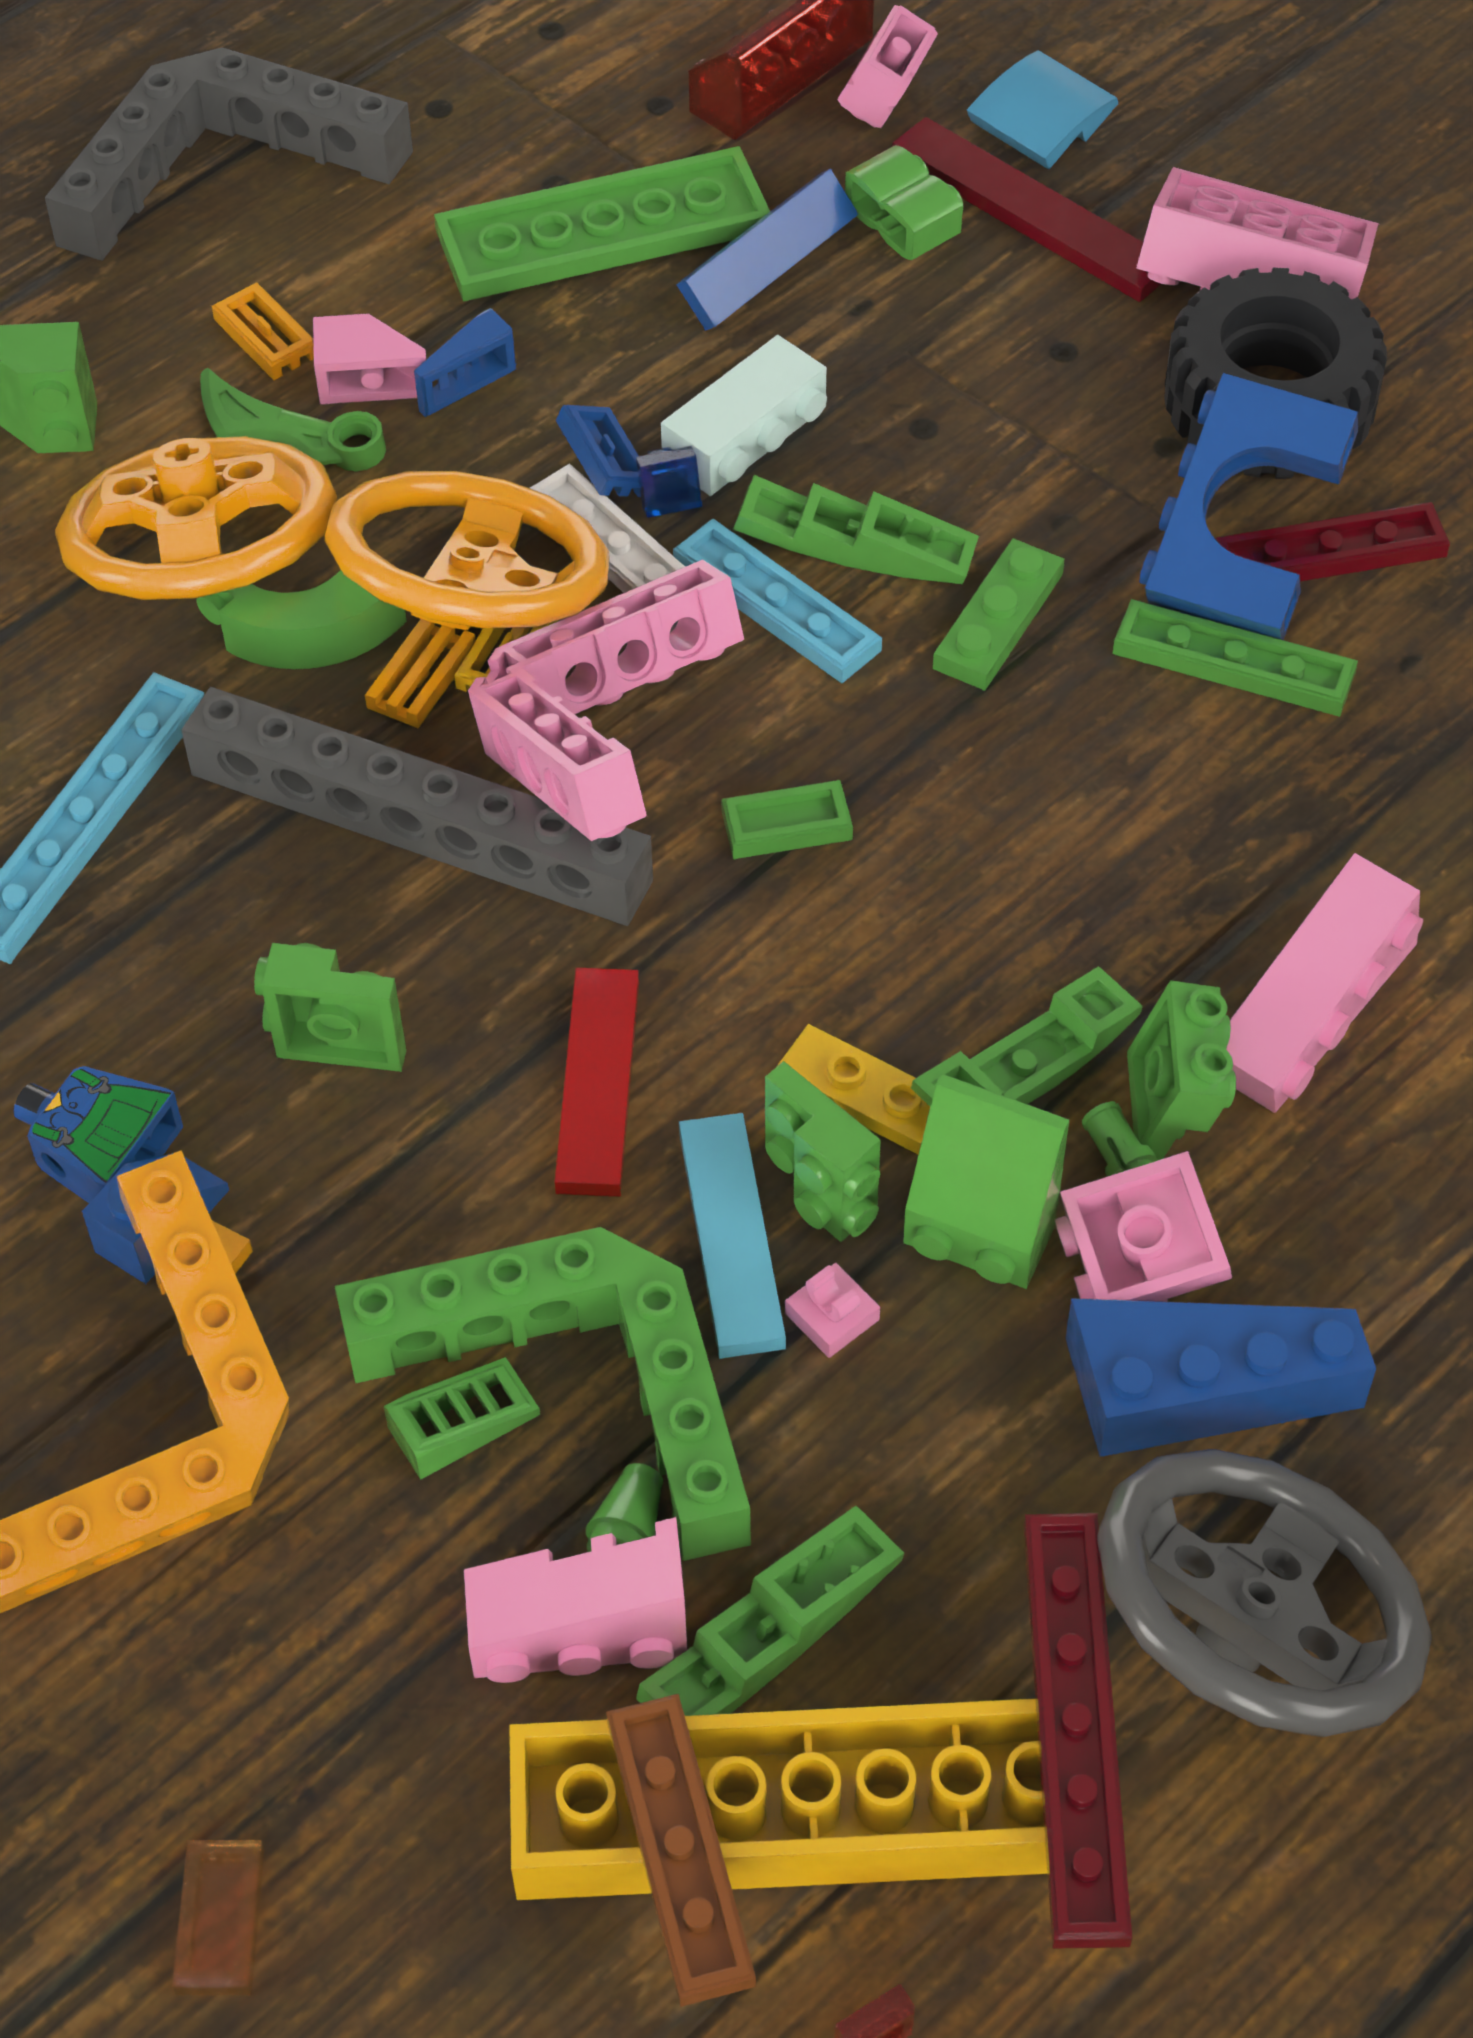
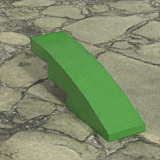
M756 475L753 476L733 530L781 548L846 567L902 578L963 584L979 537L974 533L874 491L867 505L815 483H813L806 497Z
M857 1506L853 1507L755 1576L748 1595L698 1629L691 1648L639 1684L636 1699L643 1703L679 1694L685 1716L731 1714L793 1663L849 1613L902 1561L904 1552Z

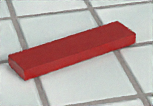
M576 968L554 1181L556 1194L621 1197L639 992V970Z

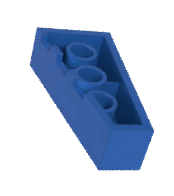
M1071 1298L1065 1339L1100 1457L1364 1408L1376 1371V1366L1356 1309Z

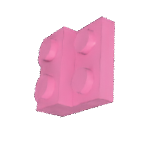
M1188 1151L1060 1192L1066 1216L1054 1220L1066 1257L1079 1254L1086 1274L1074 1277L1080 1299L1168 1302L1167 1299L1232 1279L1229 1262Z

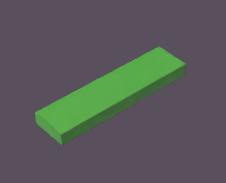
M1133 599L1129 603L1113 646L1114 655L1339 717L1341 716L1358 664V660Z

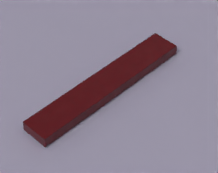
M923 118L892 143V147L895 145L901 146L913 155L919 156L926 164L929 175H933L946 184L952 185L959 192L962 199L1134 300L1141 302L1161 285V283L1148 278L1147 271L1136 269L1143 246L1142 241L931 119Z
M1098 1513L1025 1514L1024 1520L1053 1949L1130 1947L1132 1942L1103 1573L1097 1541L1099 1532Z

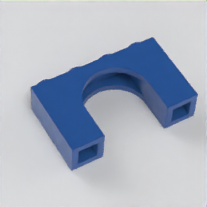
M1223 373L1217 390L1212 391L1208 389L1204 395L1198 414V423L1204 425L1197 445L1188 443L1184 450L1178 476L1185 479L1178 498L1169 496L1164 505L1159 522V530L1165 531L1158 552L1149 550L1143 563L1139 582L1146 585L1145 591L1148 604L1284 640L1301 593L1300 575L1237 556L1223 548L1215 540L1207 527V510L1214 494L1226 480L1243 470L1253 467L1274 466L1339 485L1358 433V411Z

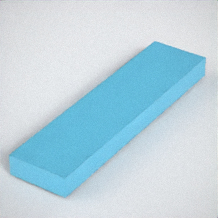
M711 519L673 549V556L685 567L704 560L731 578L737 609L840 683L845 682L882 651L881 636L715 519Z
M743 1113L679 1121V1135L719 1359L786 1349V1336Z

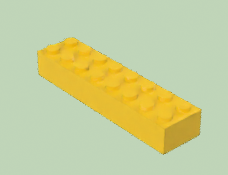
M1036 1699L685 1716L732 1889L1047 1874ZM607 1720L510 1724L511 1871L516 1899L533 1900L651 1894Z

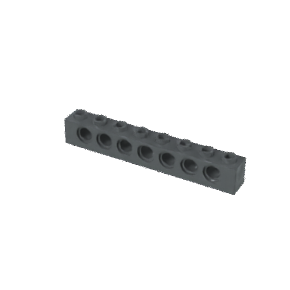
M211 686L181 729L192 776L625 926L630 924L653 882L650 835L625 828L615 836L590 841L538 797Z

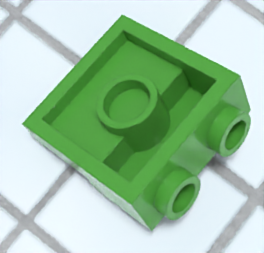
M272 943L269 956L260 957L257 962L254 988L256 995L264 997L263 1029L272 1034L277 1058L397 1072L402 1071L406 1046L395 978L381 977L367 971L355 973L340 972L337 953L333 949H324L309 943L297 945Z
M1170 980L1127 1051L1133 1132L1141 1145H1148L1157 1157V1161L1165 1157L1174 1141L1181 1139L1186 1129L1208 1132L1222 1110L1229 1108L1233 1102L1236 1091V1075L1232 1069V1057L1226 1050L1230 1038L1231 1025L1230 1019L1226 1015L1227 1004L1221 996L1220 987Z
M783 1061L765 1076L766 1151L778 1168L789 1174L794 1172V1204L798 1213L809 1225L816 1229L825 1228L840 1242L849 1235L853 1237L859 1236L872 1224L879 1210L878 1186L881 1140Z

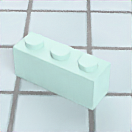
M776 335L661 422L662 463L709 496H712L728 482L738 480L750 465L767 452H773L778 449L785 438L806 422L814 421L822 413L827 401V367L781 336Z

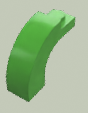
M342 570L325 583L299 592H273L250 584L245 587L196 599L201 613L213 624H221L226 651L252 663L281 669H311L353 659L381 644L407 622L404 609L377 599L345 576Z

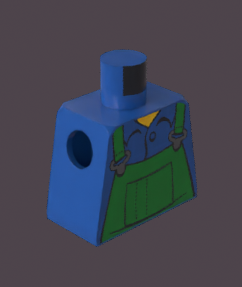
M86 1066L74 1069L56 1093L34 1083L26 1085L18 1095L14 1106L15 1118L31 1125L27 1137L37 1165L46 1174L88 1203L93 1200L124 1164L163 1156L183 1128L173 1091Z

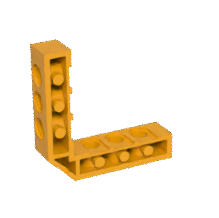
M182 1150L118 1175L117 1181L121 1201L136 1235L141 1233L147 1247L162 1295L167 1294L181 1330L182 1342L188 1356L193 1355L207 1390L209 1407L218 1428L0 1520V1614L251 1506L262 1482L264 1471L276 1442L279 1441L289 1417V1397Z

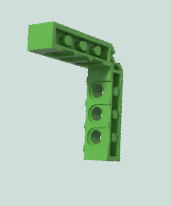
M597 1227L335 1286L355 1384L395 1375V1368L444 1357H447L448 1362L462 1360L461 1353L513 1342L515 1348L527 1345V1339L576 1327H579L581 1333L619 1324L628 1358L635 1357L643 1415H651L658 1471L660 1475L667 1474L672 1500V1517L677 1519L679 1549L682 1560L686 1561L751 1545L750 1505L682 1268L602 1227Z

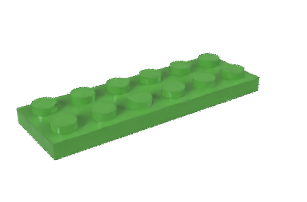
M740 146L441 212L434 214L436 233L464 302L732 241L767 215L770 210Z

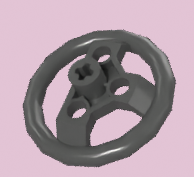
M1217 1449L1156 1457L1114 1488L1097 1536L1108 1596L1140 1647L1194 1695L1259 1727L1327 1737L1380 1726L1420 1690L1432 1635L1417 1581L1381 1530L1330 1488L1272 1460ZM1213 1492L1259 1501L1274 1508V1510L1251 1544L1208 1543L1177 1523L1172 1499ZM1334 1549H1337L1349 1559L1376 1598L1387 1636L1386 1639L1362 1644L1331 1624L1313 1586V1582ZM1180 1567L1189 1570V1571L1192 1572L1196 1577H1193V1576H1191V1575L1185 1573ZM1269 1570H1271V1571L1277 1573V1574H1278L1279 1576H1281L1283 1579H1281V1578H1279V1577L1273 1575ZM1165 1600L1200 1623L1196 1630V1635L1175 1617ZM1303 1648L1312 1651L1320 1659L1311 1656ZM1262 1664L1293 1685L1272 1682L1253 1672Z

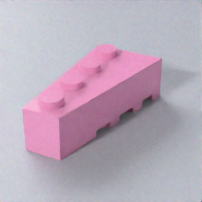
M1353 854L1230 1020L1231 1031L1226 1050L1230 1053L1233 1060L1232 1069L1236 1075V1090L1273 1113L1277 1112L1288 1097L1295 1100L1302 1094L1314 1074V1066L1328 1050H1332L1338 1045L1350 1023L1417 945L1418 933L1423 924V919L1419 917L1420 890L1358 854Z

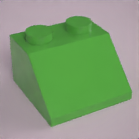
M79 322L0 325V426L37 453L94 451L97 398Z

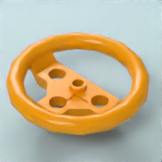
M246 436L182 438L170 441L160 447L146 450L99 473L71 496L55 529V536L65 567L99 591L141 600L199 598L248 586L295 563L325 535L333 504L337 501V495L324 465L292 445ZM279 503L293 515L273 534L237 551L222 554L220 526L248 508ZM137 524L157 532L161 563L145 564L112 557L95 545L106 527Z
M406 471L366 481L333 504L325 533V543L343 574L377 599L409 611L412 616L457 629L469 630L470 626L477 628L537 627L579 614L605 591L608 584L610 553L589 521L553 497L505 479L459 471ZM455 506L465 508L461 522L424 578L399 569L371 550L362 536L364 525L379 514L407 507ZM522 523L537 528L564 546L573 562L559 573L528 565L515 552Z

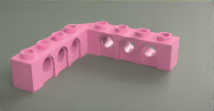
M700 560L581 611L577 615L567 617L497 647L488 659L490 667L488 676L476 678L468 689L485 754L590 841L615 836L621 833L626 828V825L646 817L631 751L615 738L607 740L595 731L591 720L586 716L578 718L575 714L595 705H607L616 702L623 696L624 692L645 683L666 680L674 674L675 670L697 660L703 661L716 658L725 651V648L743 641L744 636L731 578L706 561ZM678 621L676 628L670 633L672 626ZM627 643L625 650L618 656L621 647ZM576 665L574 672L566 678L568 671Z

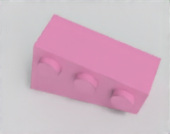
M676 1517L655 1522L656 1536L617 1545L616 1537L609 1533L591 1538V1552L553 1561L552 1552L549 1549L464 1569L468 1645L474 1678L487 1677L494 1682L510 1683L520 1681L530 1673L559 1670L566 1675L580 1676L594 1673L605 1665L631 1663L638 1668L650 1669L665 1666L687 1650L685 1599Z

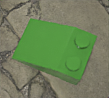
M941 1073L935 1086L906 1204L903 1243L913 1246L920 1254L930 1259H947L974 1269L979 1275L991 1282L999 1284L1009 1282L1027 1289L1055 1228L1054 1219L1057 1217L1069 1119Z

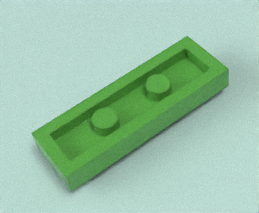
M1013 538L935 651L933 669L985 691L1062 577L1065 559Z

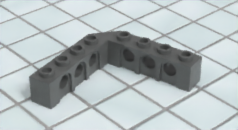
M218 48L150 66L46 195L45 201L56 246L103 261L117 243V234L134 212L140 213L144 208L143 201L160 179H167L170 175L169 168L185 147H192L205 129L232 137L235 134L268 143L269 148L279 151L280 148L288 149L314 157L317 163L324 165L326 162L334 163L360 171L363 177L390 184L413 153L408 103L226 48Z

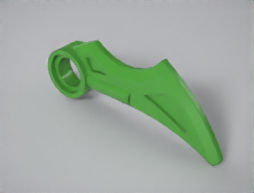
M209 368L204 369L201 373L202 401L207 419L216 437L246 436L289 444L319 461L322 465L336 463L337 466L348 471L368 470L376 466L384 458L386 445L381 422L376 416L368 412H347L329 422L259 401L234 388ZM365 435L371 438L360 447H347L343 445V442L352 436Z

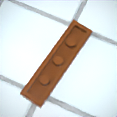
M679 1694L607 1711V1724L680 2006L756 1987L755 1972Z

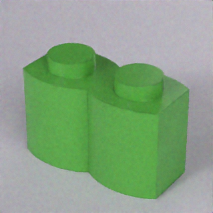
M895 145L846 172L845 193L858 212L856 217L868 227L878 230L885 242L903 258L913 260L961 233L963 201L959 192L952 185L946 184L933 175H929L924 161L905 148Z

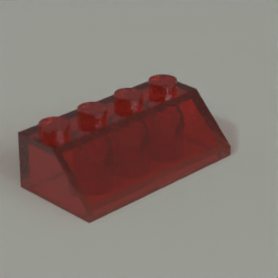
M786 0L777 8L770 10L763 18L745 31L734 36L727 44L706 59L699 61L688 71L689 111L736 140L873 39L874 0Z

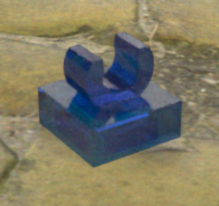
M691 446L673 450L671 447L647 451L648 455L636 457L642 509L647 518L702 507L697 458Z

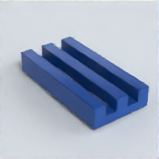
M563 405L556 418V422L598 494L609 496L614 487L618 496H628L633 488L637 497H647L654 484V480L610 407Z

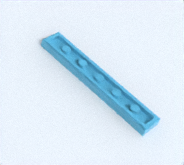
M153 672L0 869L1 961L8 964L12 963L182 739L181 729L204 697L203 691Z

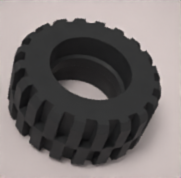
M1273 267L1272 271L1268 273H1259L1258 268L1243 270L1239 277L1234 279L1230 275L1224 276L1210 284V290L1204 287L1188 301V305L1179 312L1175 320L1174 330L1171 333L1164 394L1166 410L1172 416L1171 422L1182 438L1188 437V443L1197 445L1204 426L1198 423V414L1202 400L1208 389L1212 391L1217 390L1221 376L1225 373L1358 411V433L1352 449H1355L1368 436L1370 426L1374 423L1387 361V347L1383 342L1384 334L1379 323L1374 317H1370L1371 312L1358 297L1350 299L1346 288L1334 281L1330 285L1323 283L1317 274L1304 271L1302 276L1290 274L1289 268ZM1256 365L1279 366L1296 371L1307 378L1287 381L1272 380L1256 376L1242 368ZM1259 466L1244 470V475L1260 478V473L1275 474V479H1286L1294 476V471L1274 466Z

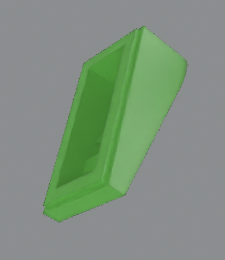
M505 1357L406 1394L385 1405L384 1412L388 1429L421 1480L539 1416L540 1408ZM499 1383L513 1403L502 1409L488 1390ZM475 1396L487 1413L478 1418L475 1417L466 1403L467 1400ZM453 1408L463 1424L451 1427L443 1413ZM431 1421L438 1433L426 1437L420 1426Z

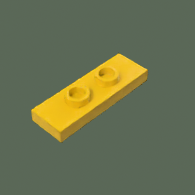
M808 1024L779 1064L783 1061L786 1062L867 1129L919 1155L930 1106L911 1089L912 1082L916 1078Z

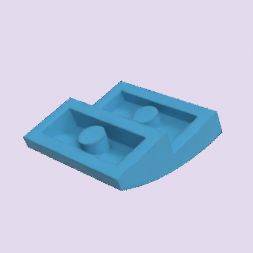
M1038 50L1026 56L999 76L970 105L967 113L971 122L1049 170L1076 137L1085 142L1090 138L1118 105V100L1114 95Z

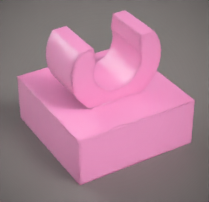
M834 1263L832 1266L827 1265L807 1280L804 1287L785 1300V1314L830 1358L879 1321L880 1306L837 1263Z

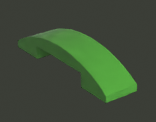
M1098 966L1054 993L1049 1011L971 1059L961 1051L914 1079L911 1089L931 1106L935 1086L942 1073L1016 1101L1029 1104L1062 1083L1106 1048L1140 1015L1142 1005Z

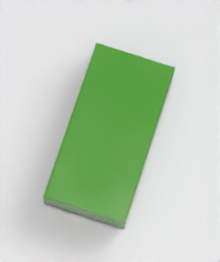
M840 780L721 799L722 815L733 859L853 840V825Z

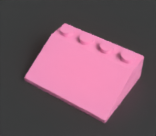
M1173 167L1153 206L1136 269L1147 271L1148 278L1161 284L1177 285L1179 281L1200 286V290L1204 287L1210 290V284L1227 275H1230L1232 279L1237 278L1243 270L1258 268L1259 273H1268L1272 271L1273 267L1289 268L1290 274L1303 276L1304 271L1320 276V281L1328 285L1334 281L1346 288L1349 292L1348 297L1354 299L1359 295L1378 223Z

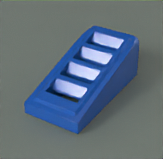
M489 308L477 315L414 370L419 412L424 417L443 409L516 370L512 328L493 309ZM438 379V384L433 387L432 382Z

